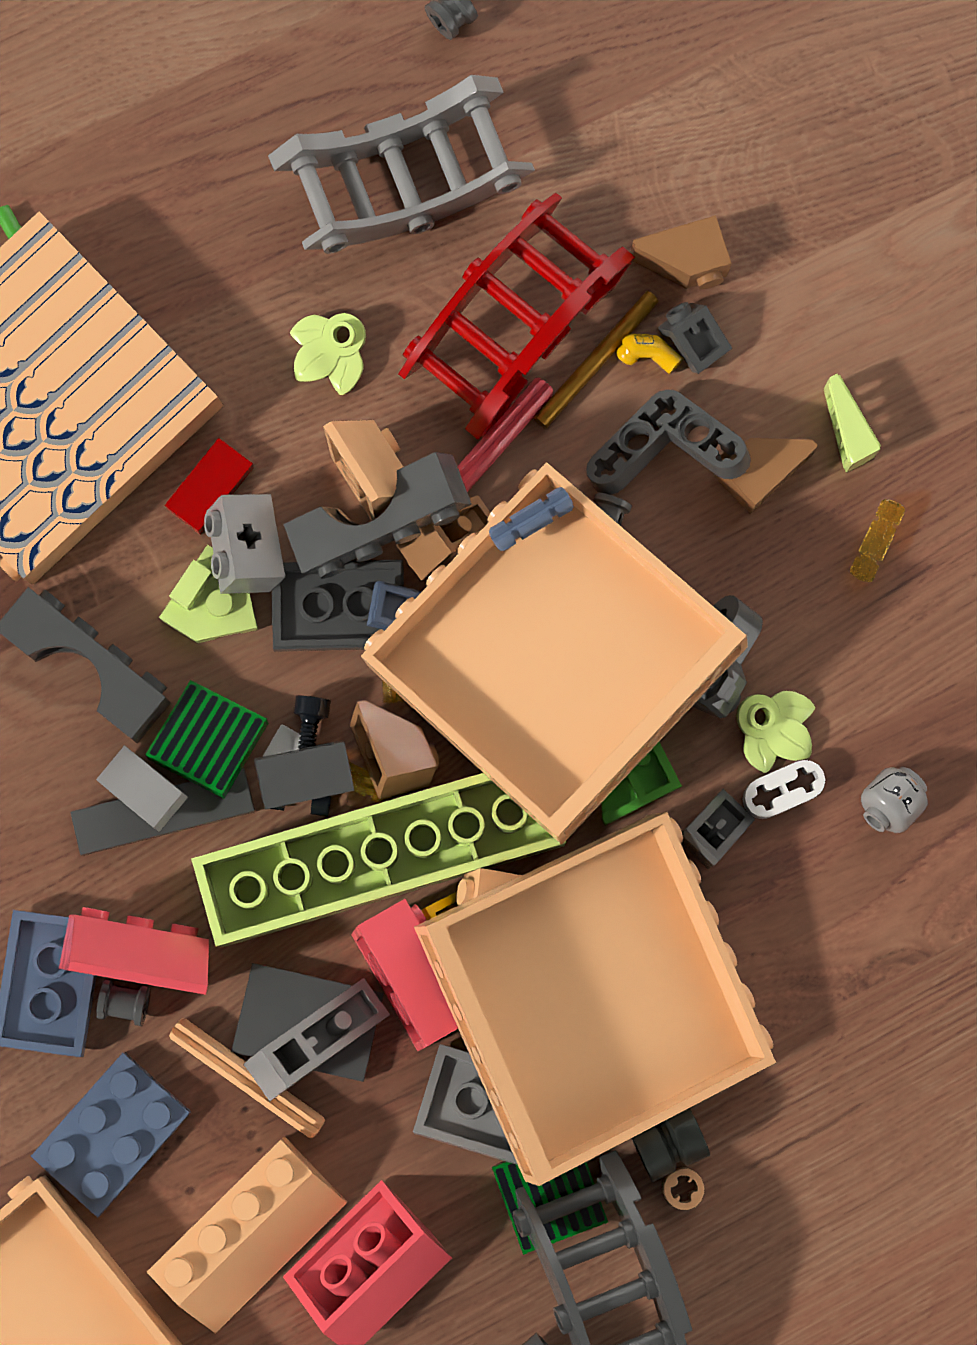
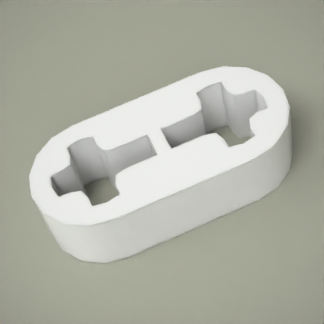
M802 760L760 777L750 783L745 789L742 799L744 808L753 817L766 819L815 798L823 790L825 785L824 772L813 761ZM801 769L805 775L810 773L814 775L815 781L810 784L811 792L806 793L803 787L788 791L786 784L798 777L796 770ZM761 786L764 792L779 788L782 795L770 801L771 810L766 811L763 805L755 807L752 799L758 795L756 787Z

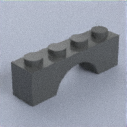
M434 452L397 470L396 490L390 505L384 513L369 523L359 525L349 519L338 508L320 506L283 525L301 573L319 574L321 579H325L345 571L344 564L357 558L358 561H365L382 554L381 546L394 540L396 544H401L421 535L420 528L431 523H434V526H441L460 517L458 511L472 505L454 456Z
M28 587L0 620V634L35 662L56 653H74L89 659L97 669L101 681V698L97 712L138 744L170 705L171 702L162 695L167 687L148 671L142 677L132 671L128 666L133 660L114 644L106 650L94 639L99 632L78 616L74 622H71L60 612L65 605L44 589L38 595Z

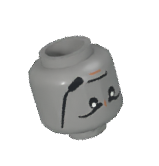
M906 767L883 769L864 789L861 795V803L865 810L863 814L864 819L872 828L879 832H884L885 830L893 833L905 832L928 805L925 782L918 774Z

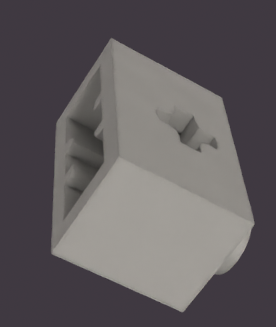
M271 494L221 495L207 510L204 518L205 532L208 537H211L214 553L211 560L212 574L215 579H218L220 594L270 592L285 578Z

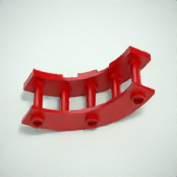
M554 193L543 202L538 199L533 201L521 218L522 221L504 237L484 260H481L479 257L476 258L468 266L462 276L465 280L463 285L443 308L423 337L416 336L403 352V356L407 360L398 375L406 379L418 369L424 367L471 406L469 411L474 414L465 430L477 440L492 428L528 383V380L522 375H527L540 357L545 360L570 332L569 323L580 311L586 315L599 301L610 293L635 259V256L623 246L610 257L605 253L599 255L551 215L562 199L557 193ZM542 230L589 268V276L584 281L578 277L572 279L527 241ZM513 254L563 293L561 298L564 302L552 316L547 312L543 315L494 276ZM481 289L531 328L530 334L534 337L519 355L515 351L512 353L506 351L461 314ZM450 328L499 367L497 372L502 377L490 393L486 390L483 392L478 390L433 353Z

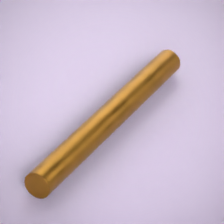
M645 291L534 416V420L541 427L547 429L618 349L622 344V339L631 334L659 303L654 294Z

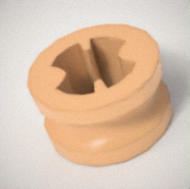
M678 1167L674 1173L665 1176L662 1183V1192L665 1199L673 1207L680 1210H689L696 1207L702 1201L704 1183L695 1171L687 1167ZM687 1176V1182L690 1183L694 1180L696 1190L689 1192V1200L679 1201L680 1196L678 1194L674 1198L671 1194V1187L678 1184L677 1177Z

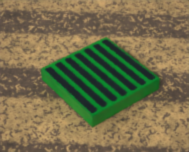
M190 680L147 751L146 757L148 760L225 799L269 723L267 718Z
M504 1161L492 1166L523 1255L535 1249L529 1236L522 1238L513 1218V1211L518 1209L515 1190L524 1186L534 1207H537L594 1184L587 1162L540 1186L525 1182L520 1168L516 1164ZM599 1202L543 1224L553 1244L609 1222L602 1203Z

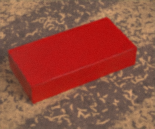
M218 438L164 506L201 535L205 530L204 518L207 510L221 495H233L254 469V465Z

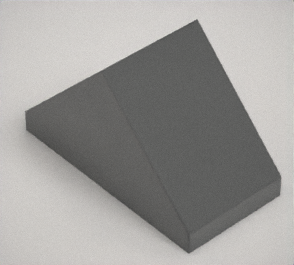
M722 789L682 831L683 842L681 844L709 869L725 855L753 823L755 818Z

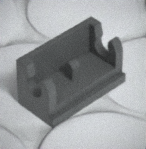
M342 740L254 759L265 810L354 791L345 742Z

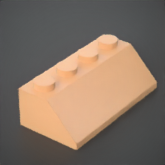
M284 1137L192 1226L147 1273L180 1308L216 1334L347 1204V1201L296 1147Z

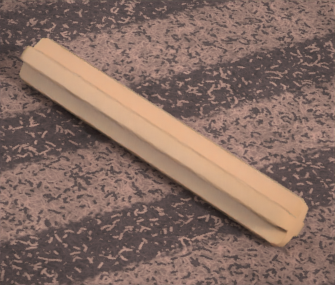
M180 1019L171 1030L169 1035L171 1040L308 1138L315 1137L324 1125L325 1119L322 1115L287 1090L272 1101H269L244 1066L246 1061L189 1020Z

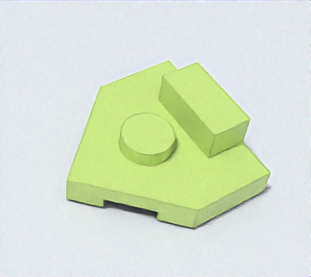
M208 544L197 561L193 560L169 595L171 600L159 617L163 622L196 643L258 630L250 593L220 594L218 579L214 578L211 569V560L214 554L213 548Z

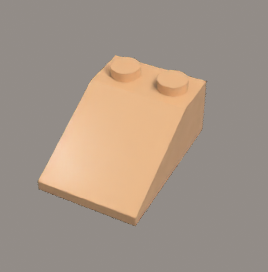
M374 420L331 421L323 426L331 458L368 517L373 521L385 512L394 497L397 470L403 467L395 454L400 451V447L389 429L385 428L380 431Z

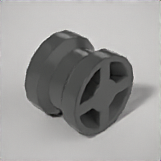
M432 0L425 5V12L432 24L449 40H452L459 34V28L463 24H471L478 18L477 11L470 0Z

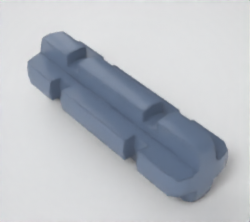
M558 487L546 494V500L538 499L509 516L511 519L509 522L501 521L491 527L489 535L495 546L500 551H505L516 544L515 539L521 537L523 540L552 523V517L555 515L560 518L572 511L574 508L573 501L563 487Z

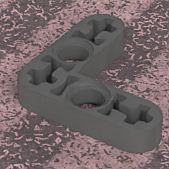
M663 390L653 395L591 457L587 463L586 472L597 492L612 495L624 489L670 441L723 479H734L743 475L750 467L751 458L746 444L741 437L675 390ZM665 408L670 411L676 410L672 415L668 413L661 414ZM650 422L653 424L655 428L658 426L659 430L655 431L654 428L650 425ZM705 426L710 429L707 437L701 441L691 442L687 440L690 431L696 427ZM639 434L649 436L648 443L643 448L638 450L627 448L628 442L634 436ZM719 444L721 450L728 455L736 453L737 457L734 460L729 458L722 460L716 447ZM622 453L627 462H624L622 457L618 458L617 455ZM604 469H607L608 471L615 470V473L612 476H609L607 474L601 475V472Z

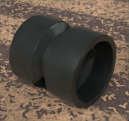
M690 1108L632 1137L635 1148L652 1182L674 1173L676 1163L680 1161L689 1166L710 1156L707 1143Z

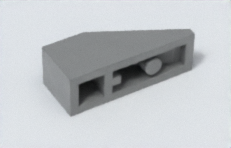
M363 978L262 1048L245 1062L244 1066L268 1100L272 1101L390 1014Z

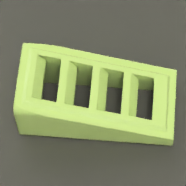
M835 374L828 379L824 387V394L843 468L848 473L874 459L880 451L881 445L840 375Z

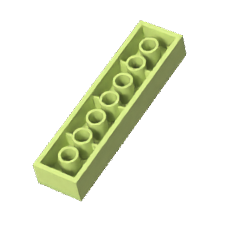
M484 773L195 857L192 858V863L215 946L223 948L456 879L479 868L489 869L564 847L566 841L561 845Z

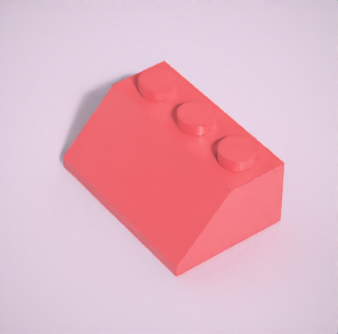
M403 899L359 924L351 936L418 1052L455 1031L458 1027L414 926L427 920L416 904L410 907L406 899Z
M85 907L82 908L81 916L69 915L59 969L206 995L208 987L209 939L197 937L199 928L172 924L170 932L153 929L154 920L128 915L126 924L108 921L110 912Z
M381 1180L283 1278L323 1334L337 1345H365L452 1257L432 1232Z

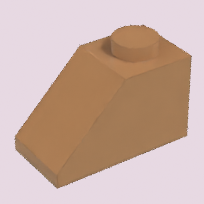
M716 215L634 239L630 251L635 256L633 262L686 289L697 285L699 289H708L721 284L724 281L723 278L728 276L732 264Z
M749 438L745 442L751 458L750 467L747 471L734 479H723L716 474L714 477L751 514L813 456L818 445L812 439ZM723 452L720 455L722 460L725 458L734 460L737 457L736 453L728 455Z
M478 495L470 498L472 505L458 511L460 515L458 519L441 526H434V523L420 528L421 535L419 537L396 545L407 560L408 565L415 571L421 581L429 578L432 572L439 566H447L458 555L457 549L462 541L472 533L478 534L489 523L487 519L491 512Z
M366 700L358 701L350 726L378 798L383 799L429 788L435 770L439 766V760L435 746L432 743L428 744L422 728Z

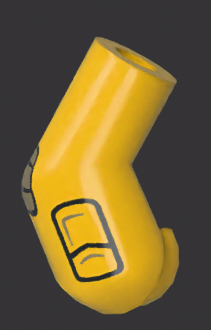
M629 334L622 339V345L617 349V356L623 363L633 365L638 361L639 357L651 358L669 375L675 371L684 359L663 339L654 334Z

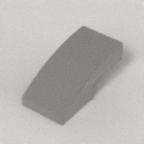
M125 745L96 779L158 832L162 830L188 798Z

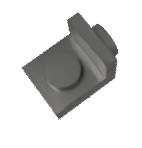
M688 302L681 303L666 314L667 320L658 327L662 335L671 337L691 371L697 374L732 349L706 305L688 304Z

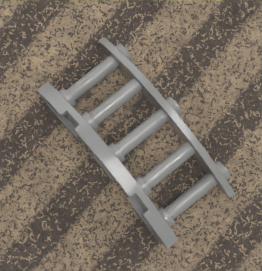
M470 75L447 91L426 101L428 110L406 120L399 113L366 124L364 127L366 133L347 138L344 137L342 130L316 134H296L270 153L268 157L274 171H293L295 175L300 176L320 227L318 231L302 241L304 250L323 249L326 254L341 251L350 245L370 242L410 231L411 234H420L431 229L435 221L462 211L496 193L506 194L519 188L522 185L521 179L535 171L530 162L508 161L488 112V109L491 107L490 102L504 93L498 77ZM466 116L472 117L493 170L469 183H466L447 135L449 125ZM425 137L427 140H431L451 191L421 203L401 151L404 145ZM377 154L380 157L386 158L405 209L379 216L375 215L356 166L360 159ZM333 166L335 170L340 171L358 216L357 220H335L318 177L317 168Z

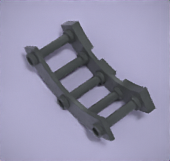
M616 1150L599 1157L602 1176L597 1178L596 1184L537 1207H534L524 1186L515 1190L518 1209L513 1211V1218L521 1237L529 1236L558 1304V1306L553 1307L557 1325L563 1335L569 1334L572 1345H590L583 1324L584 1321L645 1296L648 1300L653 1299L660 1322L655 1324L656 1329L617 1345H687L684 1334L693 1330L677 1281L654 1224L645 1226L635 1205V1202L641 1200V1196ZM604 1201L606 1204H613L621 1220L618 1223V1228L555 1253L543 1224ZM625 1245L628 1249L634 1248L642 1268V1272L638 1273V1279L579 1303L575 1302L563 1270Z

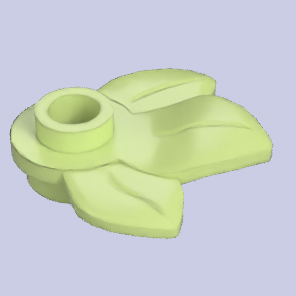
M347 313L336 314L330 319L318 315H310L297 322L290 331L291 336L299 344L303 345L294 361L296 380L312 382L328 376L333 387L340 395L350 392L359 381L364 369L363 360L359 352L366 340V330L363 323L354 315ZM342 327H347L350 332V337L345 343H340L337 340V331Z
M781 691L771 698L762 694L751 695L740 703L736 715L737 723L740 730L745 734L743 747L745 757L753 767L763 773H767L773 766L777 756L793 761L803 760L811 756V737L807 728L802 724L815 710L811 700L797 692ZM759 708L765 712L766 716L765 721L761 725L755 721L754 717L755 712Z

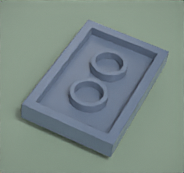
M13 910L0 988L1 1047L84 1057L97 975L59 969L69 917Z
M123 1052L36 1149L31 1157L98 1218L192 1112L126 1052Z

